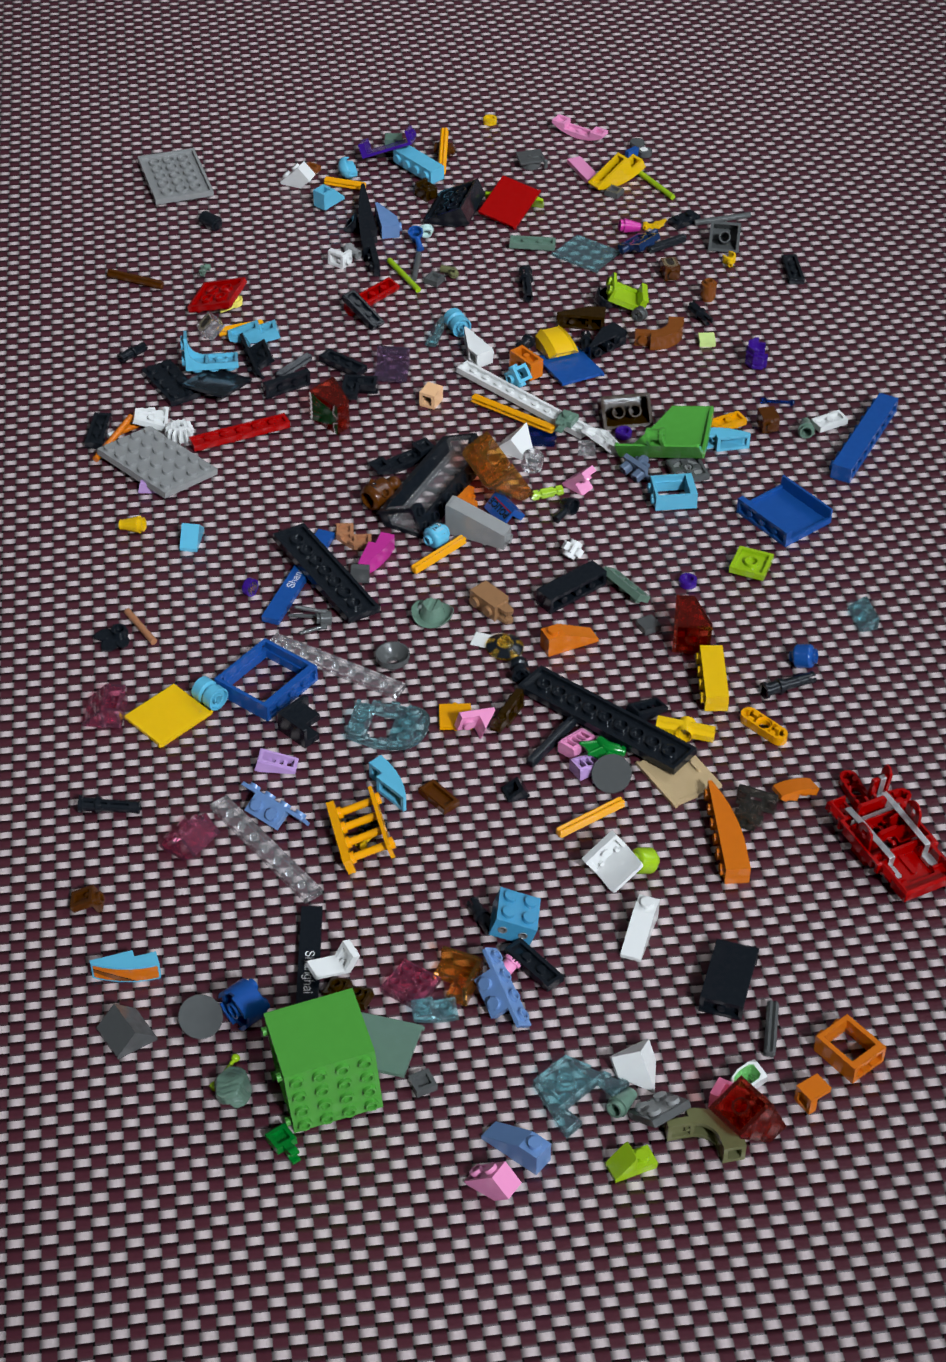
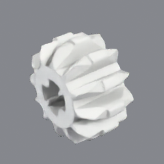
M185 419L171 420L165 427V436L180 445L182 443L188 444L189 437L193 436L194 433L193 425Z

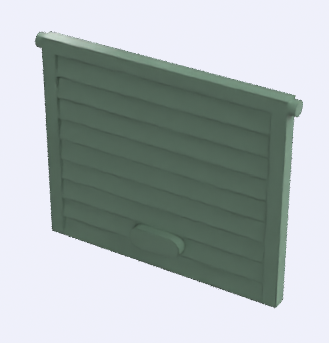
M361 1012L375 1050L378 1072L404 1078L425 1026Z

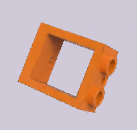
M848 1014L841 1019L834 1020L827 1029L820 1030L815 1036L814 1051L852 1084L884 1061L887 1048ZM844 1032L867 1050L854 1061L850 1060L831 1043L832 1040Z

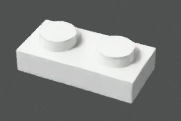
M836 410L812 418L811 423L819 433L848 424V418L840 410Z

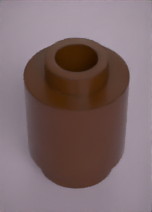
M435 142L434 154H437L438 156L439 142ZM448 142L447 157H452V155H455L456 146Z

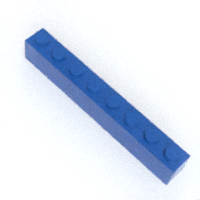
M879 393L877 398L872 400L871 407H867L865 415L861 416L859 424L855 425L853 433L849 434L847 442L843 443L841 451H838L835 460L831 461L829 470H831L830 478L846 483L851 482L897 412L899 398Z

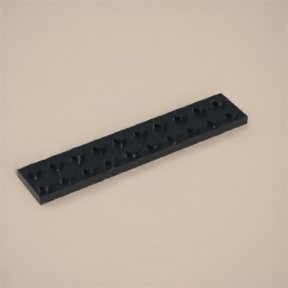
M542 665L517 685V688L523 689V693L565 717L571 716L575 718L578 724L614 743L620 744V746H625L628 751L673 775L697 754V747Z

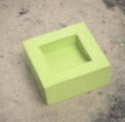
M714 332L698 333L699 347H715L716 339Z

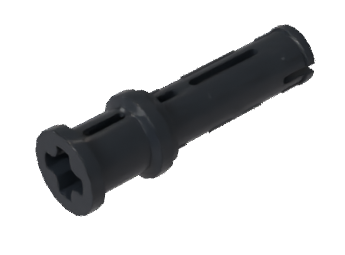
M522 265L518 273L520 275L519 281L523 287V299L526 302H531L533 300L531 285L533 282L532 268L529 265Z
M810 671L784 680L776 678L773 682H762L759 687L760 693L764 699H768L771 695L775 694L783 695L786 690L816 683L817 678L809 679V677L816 676V674Z
M79 795L77 808L78 813L89 811L99 814L105 811L140 814L141 801L103 799L100 796L93 798Z

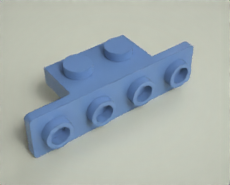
M242 782V786L254 793V796L244 809L250 815L277 831L288 815L309 826L310 822L305 819L307 815L298 809L295 812L290 810L291 806L283 800L280 803L275 800L276 796L268 791L262 793L260 791L261 787L253 782L250 784Z
M485 947L482 949V952L490 969L474 979L491 1019H497L509 1011L517 1028L530 1027L529 1014L524 1009L520 1000V994L512 983L511 974L502 961V954L497 948Z

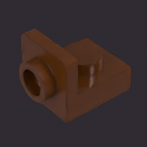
M93 884L71 892L70 909L76 913L93 907L98 913L103 912L104 894Z

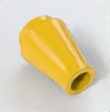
M135 516L119 520L120 530L141 533L147 527L145 517Z

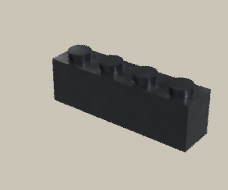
M591 560L537 588L536 603L549 614H552L605 586L607 571Z

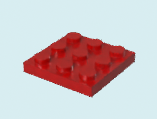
M246 278L204 282L187 307L189 313L231 308L247 283Z

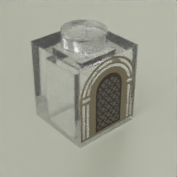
M209 311L196 325L200 331L199 334L203 338H209L212 341L225 327L221 319Z

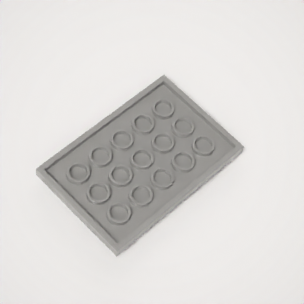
M194 148L137 156L138 163L156 205L214 196L213 188Z
M150 426L97 448V455L137 481L143 480L149 489L163 498L170 497L218 474L216 467L175 441H172V439H168L167 436Z

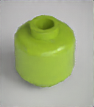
M637 847L632 850L643 863L642 869L636 874H652L656 871L660 858L653 848Z

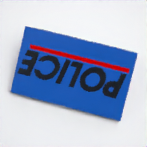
M498 491L492 495L484 506L492 516L505 523H508L512 516L519 520H522L525 516L507 496Z

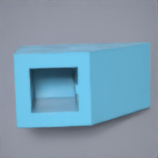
M323 184L313 190L314 206L325 211L344 200L345 196Z

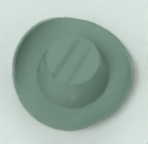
M432 597L418 600L411 607V613L415 622L419 626L429 629L438 628L446 624L454 612V608L451 605Z

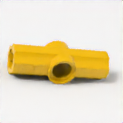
M658 715L656 721L657 727L685 742L691 739L711 743L714 741L716 726L696 723L692 717L683 716L680 719Z

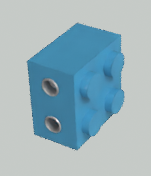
M500 887L492 905L489 935L512 942L522 938L530 945L538 930L541 898Z

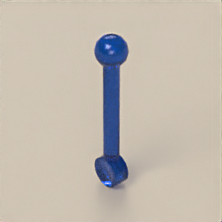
M760 399L761 404L780 403L789 404L790 406L795 405L793 399L789 401Z

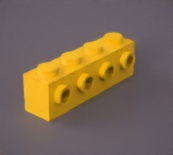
M700 645L699 653H696V664H699L697 666V677H701L698 683L699 690H702L700 692V703H704V711H728L729 691L723 645Z

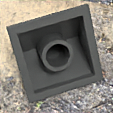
M113 1004L96 1027L98 1033L117 1060L157 1040V1036L138 1010L133 1007Z

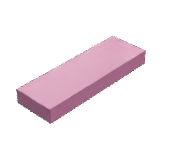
M581 156L567 159V164L588 184V181L596 172Z

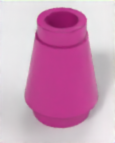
M626 218L620 219L618 222V231L622 233L640 232L641 223Z

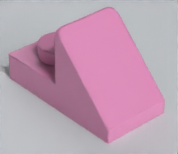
M592 465L572 475L562 484L564 487L584 495L593 489L589 480L596 470Z
M495 708L459 712L454 724L456 730L475 728L479 738L482 739L494 715Z

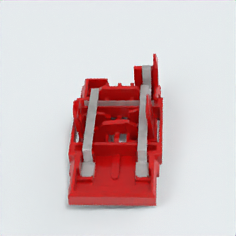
M887 764L882 768L881 775L871 780L869 790L863 791L861 795L862 803H859L857 799L851 807L845 801L846 795L828 801L825 809L838 821L837 828L839 830L843 829L842 834L851 843V851L864 866H875L874 872L883 875L900 899L906 902L946 886V857L937 848L939 842L922 824V811L919 804L912 799L906 805L901 798L894 799L888 791L893 773L892 768ZM873 828L879 829L880 832L876 834L873 831ZM887 840L892 844L893 848L889 849L883 841Z

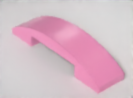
M561 114L552 119V123L562 132L581 140H600L609 131L597 126L590 130L572 124L570 117Z

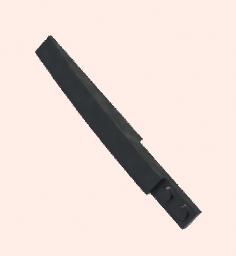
M361 183L358 208L360 245L363 252V260L368 261L370 271H373L374 277L380 276V261L375 243H377V228L365 184Z

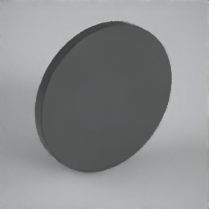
M604 755L593 766L592 780L602 792L609 794L621 792L631 781V767L628 761L620 755Z
M202 994L191 996L185 1000L178 1013V1022L182 1031L194 1039H207L213 1036L220 1029L223 1021V1012L219 1003L214 998Z

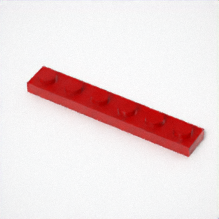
M285 413L190 436L189 443L194 452L290 428V421Z

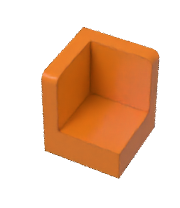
M817 1073L796 1085L794 1100L809 1115L816 1111L818 1099L831 1092V1087Z

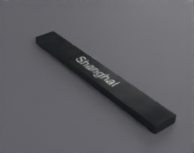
M301 906L296 1004L319 998L320 979L316 980L313 977L306 963L308 960L321 958L323 906Z

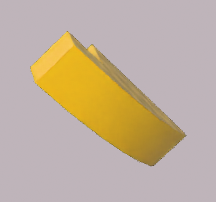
M618 152L588 181V184L598 190H605L611 185H622L646 168L643 159L634 154L627 158Z

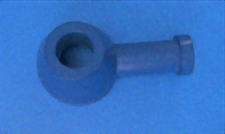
M411 226L408 229V236L416 244L417 251L422 252L424 250L421 242L423 229L420 226Z

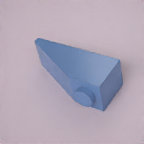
M375 202V217L381 238H399L400 231H402V223L398 221L395 214L380 203Z
M495 1121L481 1135L482 1140L535 1175L551 1159V1143L533 1131Z

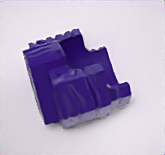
M759 337L749 340L746 348L745 364L752 369L763 370L767 366L768 354H765L766 343L759 342Z

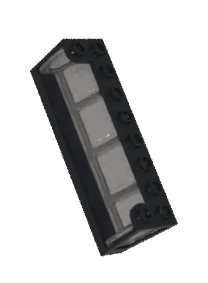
M477 433L443 436L394 494L378 510L385 527L423 539L425 528L439 522L445 515V505L452 495L458 496L472 483L489 462Z

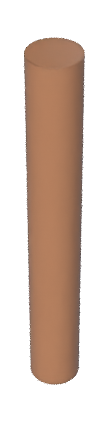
M130 608L125 609L124 614L150 644L155 645L157 639Z

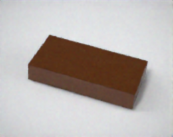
M434 779L418 788V793L444 815L460 806V801Z

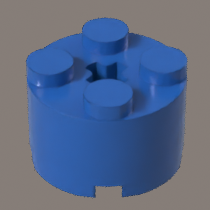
M241 978L218 995V998L222 997L223 1000L220 1003L223 1013L233 1025L238 1023L241 1026L238 1029L241 1031L246 1030L263 1018V1013H266L270 1008V1003L265 997H262L258 991L256 981L252 978L249 980Z

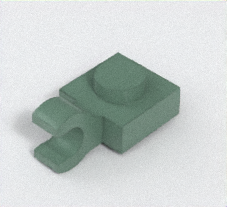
M564 409L556 418L555 424L558 426L555 431L562 433L566 427L572 428L579 420V414Z

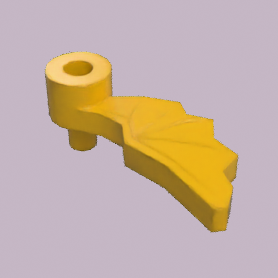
M667 219L654 221L651 224L645 221L642 224L643 229H660L664 226Z

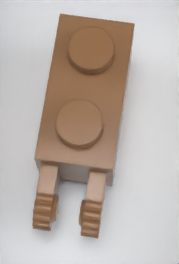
M486 580L470 589L469 601L472 607L478 609L494 622L499 620L507 625L513 623L512 614L514 609L508 604V595Z

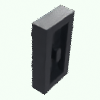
M687 210L669 218L668 224L676 230H680L692 225L693 220L700 219L701 216L693 210Z

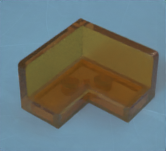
M443 946L441 949V961L434 972V978L452 983L446 994V1000L467 1006L477 987L474 979L483 974V958Z

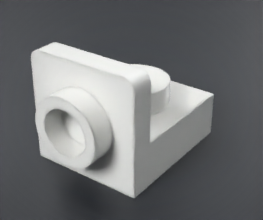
M333 248L328 250V264L344 269L352 263V250L348 249L345 252Z

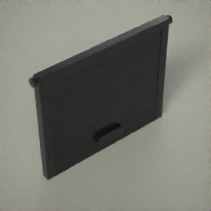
M220 369L216 372L204 370L182 383V387L224 399L250 383L252 378Z

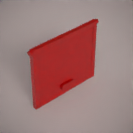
M503 175L478 213L515 230L541 193V190Z

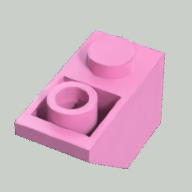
M506 1161L482 1165L477 1164L469 1171L470 1175L464 1181L466 1185L494 1201L509 1199L522 1183Z

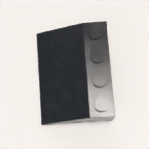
M475 179L440 191L423 222L449 227H465L470 224L474 213L485 195L479 180Z

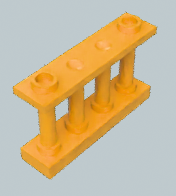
M372 786L368 787L369 798L343 808L340 806L336 807L333 800L326 802L341 859L349 875L356 872L354 864L357 863V860L387 849L391 859L395 858L393 849L396 848L393 837L388 835L379 804H382L379 792L375 793ZM371 805L374 806L375 812L346 823L341 820L344 818V815ZM378 819L379 827L353 837H346V833H349L348 830ZM381 834L383 836L384 842L355 853L350 851V848H353L355 844Z

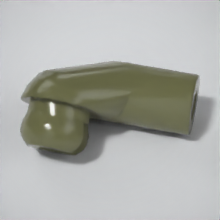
M441 265V273L448 274L452 279L459 276L456 267Z

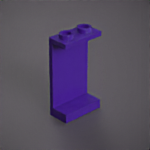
M410 125L404 131L407 139L371 149L369 139H363L358 144L362 159L412 145L415 137H417L415 129H412Z

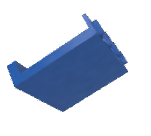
M782 475L781 484L751 500L744 496L739 497L736 512L782 546L787 547L830 524L833 509L791 479Z

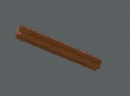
M108 269L107 271L109 278L160 290L164 287V282L161 280L114 269Z

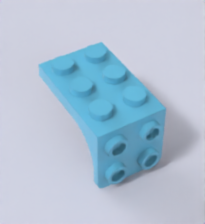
M183 331V335L180 336L181 350H184L182 351V366H186V371L200 373L203 370L216 372L219 369L232 371L235 368H239L238 352L197 353L188 344L187 331Z

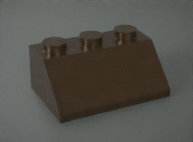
M650 392L604 396L597 400L599 419L604 430H615L619 426H628L630 428L653 426Z

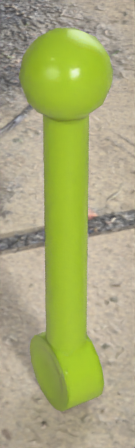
M233 1054L226 1068L232 1067L234 1063L238 1062L240 1056ZM215 1081L211 1082L210 1089L212 1091H215Z

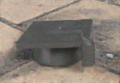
M541 149L516 152L520 166L523 169L536 170L541 167V162L544 163V169L548 168V160L544 158Z

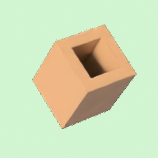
M427 382L419 392V406L435 410L443 400V386Z

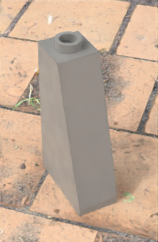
M454 495L445 505V525L448 527L450 535H463L467 540L502 550L512 542L511 525Z

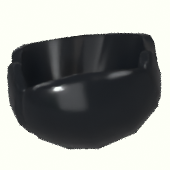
M599 287L595 295L596 304L599 307H606V309L614 308L617 304L608 301L607 288L600 289Z

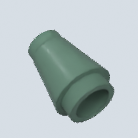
M804 417L800 421L798 434L802 438L808 439L813 436L815 428L810 419Z
M628 1087L609 1098L606 1105L608 1113L614 1118L624 1117L637 1098V1092L633 1088Z

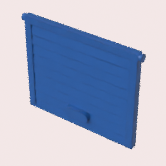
M578 346V353L551 359L544 355L539 356L543 359V367L562 386L604 376L605 374Z

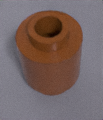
M706 278L701 282L700 297L704 302H712L716 297L717 282L712 278Z

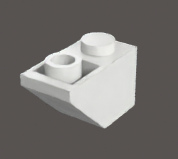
M303 161L300 165L298 163L291 168V172L289 170L283 174L284 178L280 183L301 189L316 174Z

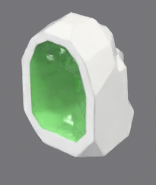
M753 1059L738 1068L730 1078V1081L744 1087V1093H749L752 1091L750 1086L756 1089L768 1081V1076L759 1063Z

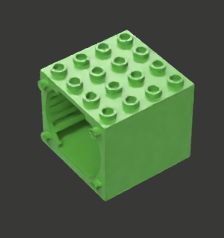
M353 988L263 1013L266 1026L261 1027L263 1037L268 1035L275 1071L270 1072L272 1081L277 1080L280 1085L289 1113L288 1117H284L287 1126H293L294 1133L307 1131L320 1125H327L340 1119L351 1118L357 1114L374 1111L377 1108L383 1107L375 1050Z

